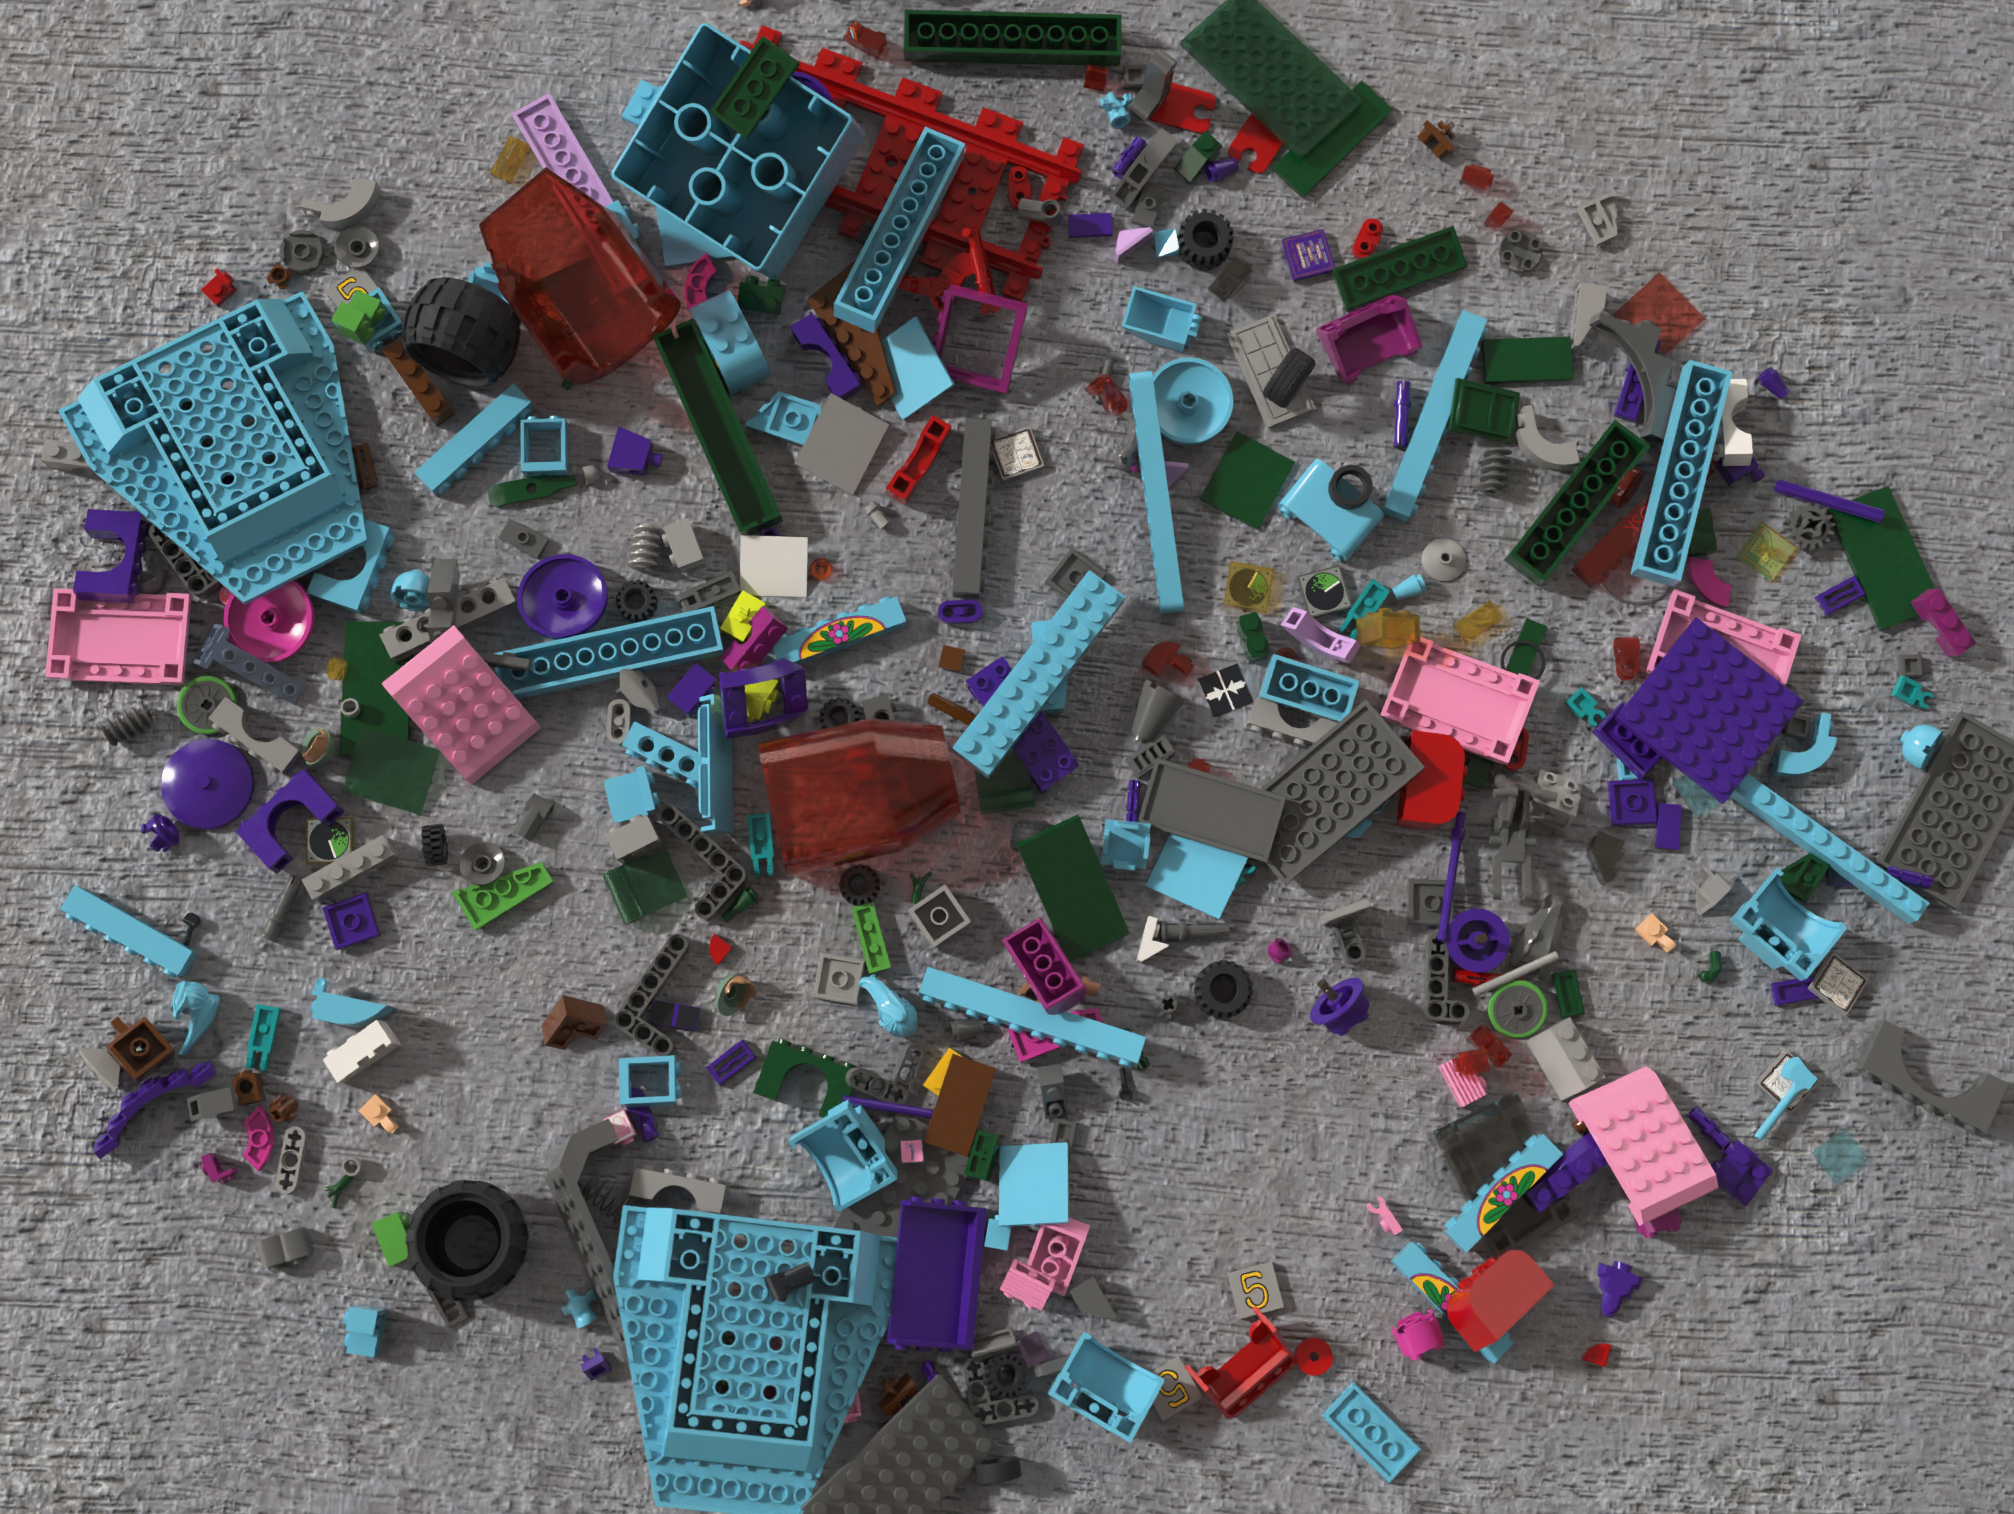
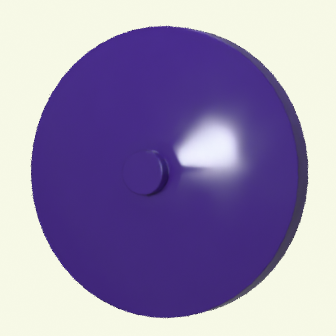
M559 554L539 561L527 571L518 588L517 603L521 616L529 628L543 637L559 640L585 634L600 621L607 607L608 589L603 575L593 563L580 556Z
M216 739L193 741L176 751L166 764L161 780L163 800L171 814L188 826L206 830L224 827L239 818L247 809L254 792L252 767L241 751L224 741Z

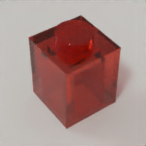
M1486 1048L1455 1053V1058L1452 1059L1454 1071L1458 1072L1459 1076L1490 1071Z

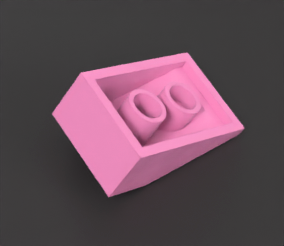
M1069 1218V1223L1040 1226L1027 1266L1056 1280L1052 1292L1062 1296L1066 1295L1090 1225Z

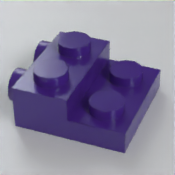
M1733 1141V1143L1729 1142L1722 1151L1724 1155L1719 1161L1716 1160L1711 1167L1716 1174L1718 1186L1740 1204L1747 1206L1773 1169L1757 1158V1155L1740 1141Z

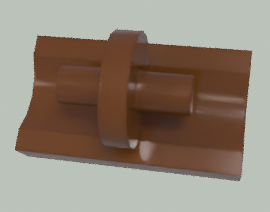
M1428 120L1423 124L1424 128L1417 137L1425 146L1433 138L1439 142L1432 150V153L1439 160L1448 153L1452 155L1456 151L1455 147L1445 138L1446 135L1451 140L1456 137V134L1452 131L1455 126L1453 122L1446 125L1441 120L1437 124L1441 132Z
M907 1373L900 1380L894 1377L890 1383L883 1379L881 1384L885 1388L880 1393L883 1399L878 1405L887 1416L889 1414L895 1416L904 1407L900 1403L906 1396L911 1400L919 1392L915 1381Z

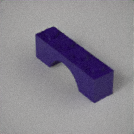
M811 313L790 326L792 335L803 351H820L830 359L832 370L826 379V385L832 394L847 400L861 391V378L856 371L852 372L848 367L850 364L844 353L840 354L836 349L838 346L832 335L828 336L824 331L826 326L820 317L816 319L814 314Z

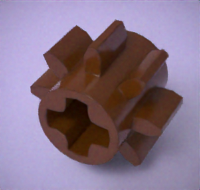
M278 1094L271 1100L269 1112L275 1121L283 1122L286 1120L290 1123L297 1117L299 1104L293 1096L285 1095L282 1097Z

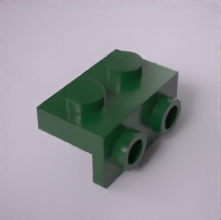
M746 276L739 283L737 304L741 309L780 315L786 285L781 284L779 280L768 279L767 282L759 280V277Z

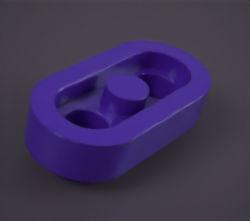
M972 599L945 601L938 608V617L945 624L975 623L982 616L981 604ZM974 609L975 614L970 616L967 614V611ZM947 610H951L953 612V615L951 617H947L945 615V612Z

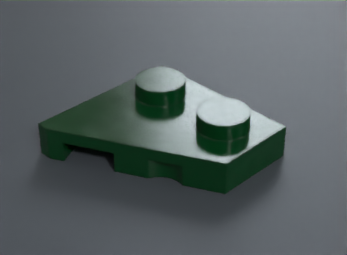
M1809 853L1781 870L1784 873L1781 876L1782 884L1791 896L1806 903L1830 865Z

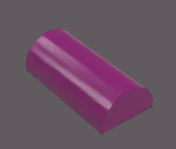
M1041 917L1002 939L1003 944L1047 1014H1061L1074 1007L1083 999L1086 994L1085 985Z

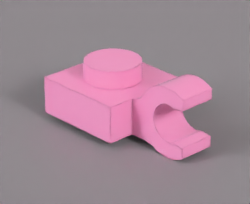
M1377 1197L1380 1203L1377 1209L1373 1208L1371 1203L1367 1204L1370 1212L1379 1214L1381 1218L1379 1223L1386 1233L1390 1232L1391 1235H1396L1402 1231L1395 1217L1386 1207L1382 1197Z

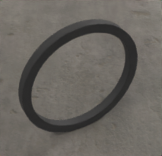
M1518 640L1509 644L1501 655V669L1506 670L1504 658L1512 646L1527 644L1538 651L1542 660L1541 670L1534 678L1538 680L1546 666L1545 656L1540 647L1527 640Z

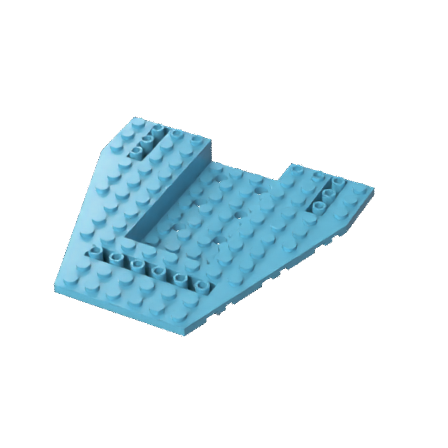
M303 291L285 300L257 299L94 378L80 394L77 401L58 410L90 469L245 605L368 543L335 348ZM205 345L213 346V350L210 353L201 352ZM164 365H171L172 370L169 373L163 374L160 372ZM227 381L234 383L233 388L230 390L222 389V385ZM189 401L193 403L191 409L186 411L181 409V405L184 402ZM247 418L255 420L254 424L250 427L243 426V422ZM207 438L213 439L212 446L207 448L202 446L203 440ZM267 455H274L276 457L272 464L264 463V458ZM228 475L233 476V483L229 485L222 483L224 477Z
M623 1205L613 1280L655 1506L728 1514H803L800 1507L812 1495L815 1484L821 1475L824 1464L830 1455L846 1415L853 1404L855 1395L861 1386L889 1322L897 1247L896 1237L881 1236L856 1230L689 1210ZM741 1234L746 1237L747 1244L744 1248L735 1246L734 1238L736 1235ZM784 1240H789L794 1245V1249L790 1254H786L781 1250V1244ZM808 1262L814 1273L815 1281L793 1290V1293L788 1294V1298L784 1302L773 1301L764 1278L783 1270L785 1272ZM735 1282L740 1285L741 1292L738 1296L733 1297L728 1293L730 1283ZM725 1331H730L734 1334L735 1340L733 1344L725 1345L722 1342L721 1337ZM774 1336L782 1340V1347L777 1351L772 1350L769 1346V1341ZM719 1380H724L729 1385L728 1391L722 1395L718 1394L715 1390V1385ZM768 1385L776 1389V1396L771 1400L766 1399L763 1395V1390Z

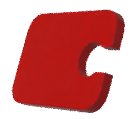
M1172 83L1168 96L1149 120L1193 133L1203 134L1209 129L1211 119H1199L1194 115L1193 111L1198 106L1214 111L1216 104L1215 96L1209 92Z
M1256 106L1229 146L1228 156L1235 158L1239 163L1245 150H1253L1256 153V159L1250 163L1247 169L1256 174L1264 173L1292 130L1291 122L1267 106Z

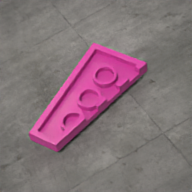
M1097 1008L1070 1011V1013L1103 1023ZM1006 1025L1020 1063L1062 1048L1054 1044L1052 1039L1045 1037L1044 1040L1032 1037L1030 1032L1023 1030L1022 1033L1010 1030V1026Z

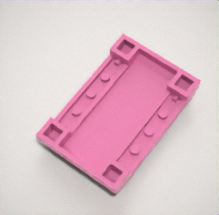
M54 588L45 677L61 681L157 685L184 684L192 596L190 594L167 593V595L138 594L134 598V603L79 600L74 594L73 589Z
M1676 589L1672 591L1646 670L1649 675L1692 620L1697 617L1786 686L1801 638L1800 634L1783 628L1777 630L1697 601L1695 600L1696 596Z
M454 625L382 683L395 701L470 785L542 728Z
M1412 634L1380 716L1392 724L1411 731L1450 735L1459 741L1464 751L1496 763L1508 765L1540 681L1520 673L1517 675L1435 645L1433 644L1434 641Z
M1647 1066L1569 1102L1578 1121L1586 1124L1631 1203L1628 1207L1639 1226L1707 1195L1718 1188L1714 1170L1658 1076Z

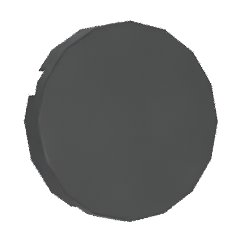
M297 230L290 233L281 242L279 250L280 258L285 266L292 272L299 274L311 273L319 268L325 256L324 245L319 237L307 230Z

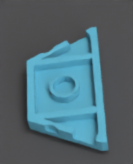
M778 391L768 404L762 406L759 412L745 423V428L803 447L821 412V405Z

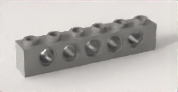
M504 578L492 579L487 582L486 586L480 589L478 587L472 588L466 592L467 595L460 598L457 597L456 628L461 633L518 607ZM492 595L495 597L494 602L490 604L483 602L486 596ZM466 605L474 606V610L471 613L463 612ZM430 608L425 611V614L419 617L411 616L404 620L403 624L397 627L396 625L389 626L383 630L384 633L379 634L393 663L418 653L430 645L428 632L422 631V627L428 624ZM405 633L412 634V638L408 642L401 641V637Z

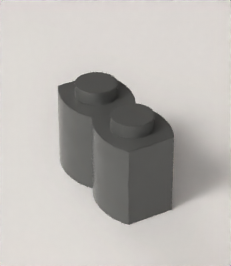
M306 1227L256 1241L263 1269L270 1267L271 1271L285 1268L284 1263L293 1261V1265L308 1261L307 1256L313 1255Z

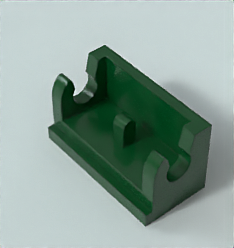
M976 1129L964 1174L990 1182L1003 1137Z

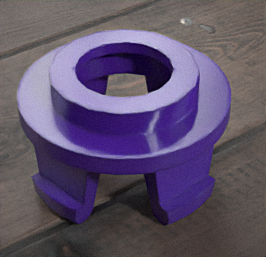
M155 814L146 824L143 823L141 825L142 834L150 831L158 834L149 843V846L156 852L161 849L163 852H166L170 847H175L180 842L177 827L166 816Z

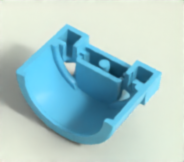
M1776 868L1751 899L1739 908L1730 921L1744 932L1738 940L1770 968L1776 969L1783 966L1797 979L1802 981L1810 976L1846 931L1847 926L1842 922L1825 920L1800 905L1783 886L1781 876L1784 873Z
M849 1100L830 1109L827 1116L795 1133L789 1139L792 1149L798 1144L806 1149L815 1160L826 1179L832 1195L833 1206L838 1212L897 1180V1169L885 1153L884 1137L863 1107L859 1105L853 1108Z
M1084 1332L1047 1394L1101 1428L1131 1443L1165 1380L1130 1362ZM1071 1381L1077 1385L1075 1388L1071 1385ZM1118 1410L1127 1414V1416L1118 1415Z

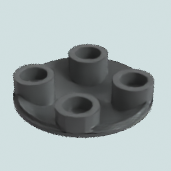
M1511 231L1503 238L1499 247L1501 262L1507 269L1516 273H1526L1533 270L1542 258V241L1528 231Z

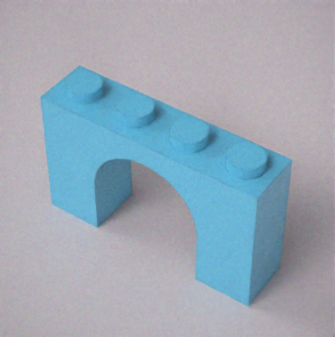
M366 519L364 521L368 543L362 545L366 552V564L362 572L353 579L345 581L314 573L307 590V594L311 598L360 615L363 614L364 610L368 609L371 601L369 596L372 589H375L378 584V573L380 568L383 569L386 564L387 557L385 555L388 548L393 546L395 536L389 527Z

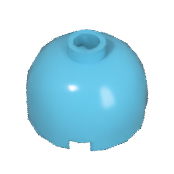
M421 570L402 573L395 579L390 595L392 602L395 603V600L400 602V607L403 609L425 611L426 607L430 606L427 594L430 577Z
M1928 724L1915 726L1910 732L1906 730L1900 739V742L1903 743L1901 751L1904 759L1913 767L1923 770L1932 758L1935 747H1938L1944 732Z

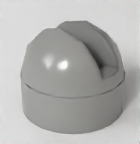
M582 467L586 484H591L598 480L599 470L596 467Z
M348 698L341 703L340 709L346 717L354 718L360 713V705L355 699Z
M355 1156L345 1159L342 1163L343 1172L348 1176L358 1174L363 1166L361 1159Z

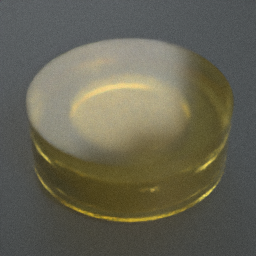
M333 657L327 664V676L331 680H342L347 671L346 662L344 659Z

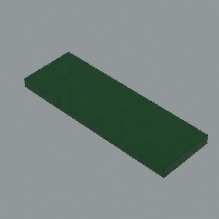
M1361 80L1272 167V171L1303 199L1393 109Z
M1453 225L1333 268L1331 272L1344 309L1348 311L1459 271L1468 266Z

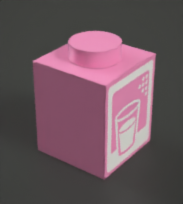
M624 1109L603 1119V1121L610 1119L617 1135L618 1141L614 1145L621 1144L624 1147L635 1141L633 1137L637 1136L638 1133L627 1110Z

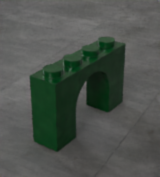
M780 1038L778 1042L772 1041L756 1083L754 1094L777 1101L788 1072L796 1066L809 1064L818 1067L824 1073L827 1080V1093L819 1112V1117L824 1118L828 1115L830 1109L841 1104L843 1095H852L854 1088L847 1085L845 1077L848 1070L855 1068L856 1065L844 1061L842 1065L834 1063L835 1058L822 1054L821 1058L812 1055L813 1050L802 1046L797 1050L791 1047V1042ZM854 1075V1076H853V1079L855 1080V1083H856L857 1078H858L859 1075Z

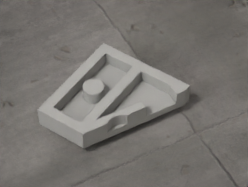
M1615 190L1584 203L1576 209L1596 247L1615 239L1617 236V209H1615L1617 193Z

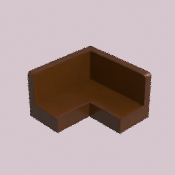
M562 995L542 1023L541 1027L545 1046L566 1050L576 1035L597 1040L607 1026L603 1005Z

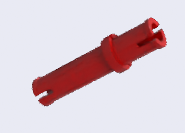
M1454 968L1452 982L1472 984L1473 987H1477L1503 974L1471 972ZM1467 976L1481 977V978H1484V980H1482V979H1474V978H1467ZM1521 976L1515 980H1523V977Z

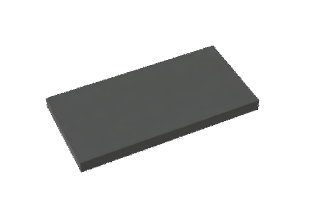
M1157 757L1138 822L1150 823V827L1267 863L1287 797Z

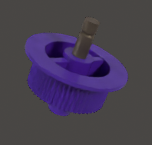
M1478 908L1469 909L1457 915L1450 923L1446 946L1453 961L1463 969L1471 972H1486L1497 967L1505 959L1510 946V936L1505 923L1493 912Z
M1359 978L1345 979L1332 987L1329 986L1325 979L1318 982V986L1324 994L1316 1001L1310 1012V1019L1314 1024H1324L1331 1033L1343 1036L1354 1025L1362 1023L1368 1018L1369 1014L1367 1012L1370 1004L1362 994L1364 984Z

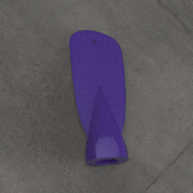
M632 1088V1098L646 1097L641 1089ZM650 1106L627 1108L636 1127L642 1132L644 1143L660 1136L654 1127Z

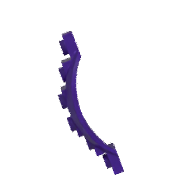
M208 1060L204 1064H197L191 1070V1074L185 1068H182L180 1071L175 1070L163 1078L158 1075L154 1079L152 1077L147 1079L135 1093L130 1092L122 1099L120 1113H116L108 1121V1135L105 1133L95 1141L94 1154L99 1159H102L117 1148L122 1128L135 1112L147 1102L178 1087L193 1084L195 1088H198L215 1075V1066Z
M1589 1132L1566 1149L1563 1155L1537 1180L1536 1185L1525 1193L1538 1213L1542 1212L1558 1198H1562L1578 1184L1586 1181L1608 1163L1591 1133Z

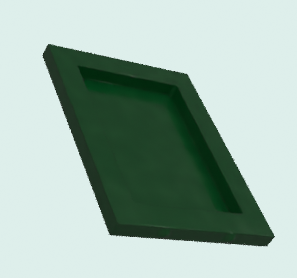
M1456 378L1448 430L1513 444L1520 392Z

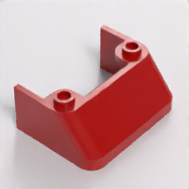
M1256 1306L1252 1310L1260 1320L1254 1322L1250 1327L1249 1337L1251 1341L1218 1370L1213 1366L1203 1367L1197 1374L1189 1365L1185 1366L1188 1373L1227 1419L1238 1416L1292 1369L1297 1361L1296 1355L1281 1334Z

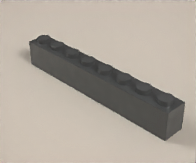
M965 418L953 596L979 598L980 591L984 592L985 578H981V570H986V557L982 556L983 548H987L988 535H984V526L989 527L990 513H985L986 505L991 503V492L987 491V484L992 483L993 470H989V462L994 461V449L990 448L991 440L995 441L996 427H992V420Z

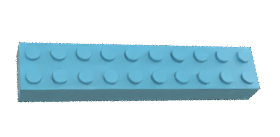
M924 128L834 302V317L875 333L964 158L965 143L930 128Z
M1689 360L1682 367L1630 575L1673 587L1681 581L1732 371Z
M1089 570L952 747V752L989 779L1122 606L1125 596Z
M714 606L503 651L514 653L517 655V658L530 659L533 663L532 671L526 672L495 667V672L517 699L619 678L622 669L647 672L721 656L725 651L717 613ZM503 652L493 654L503 655Z

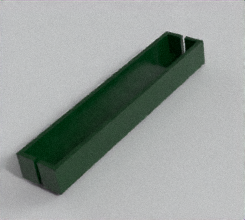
M692 318L675 326L679 336L677 338H674L671 328L652 335L740 535H753L760 532L759 527L761 526L765 529L783 522L781 513L694 319Z

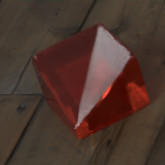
M1502 201L1499 202L1488 215L1484 226L1501 227L1511 217L1514 210Z

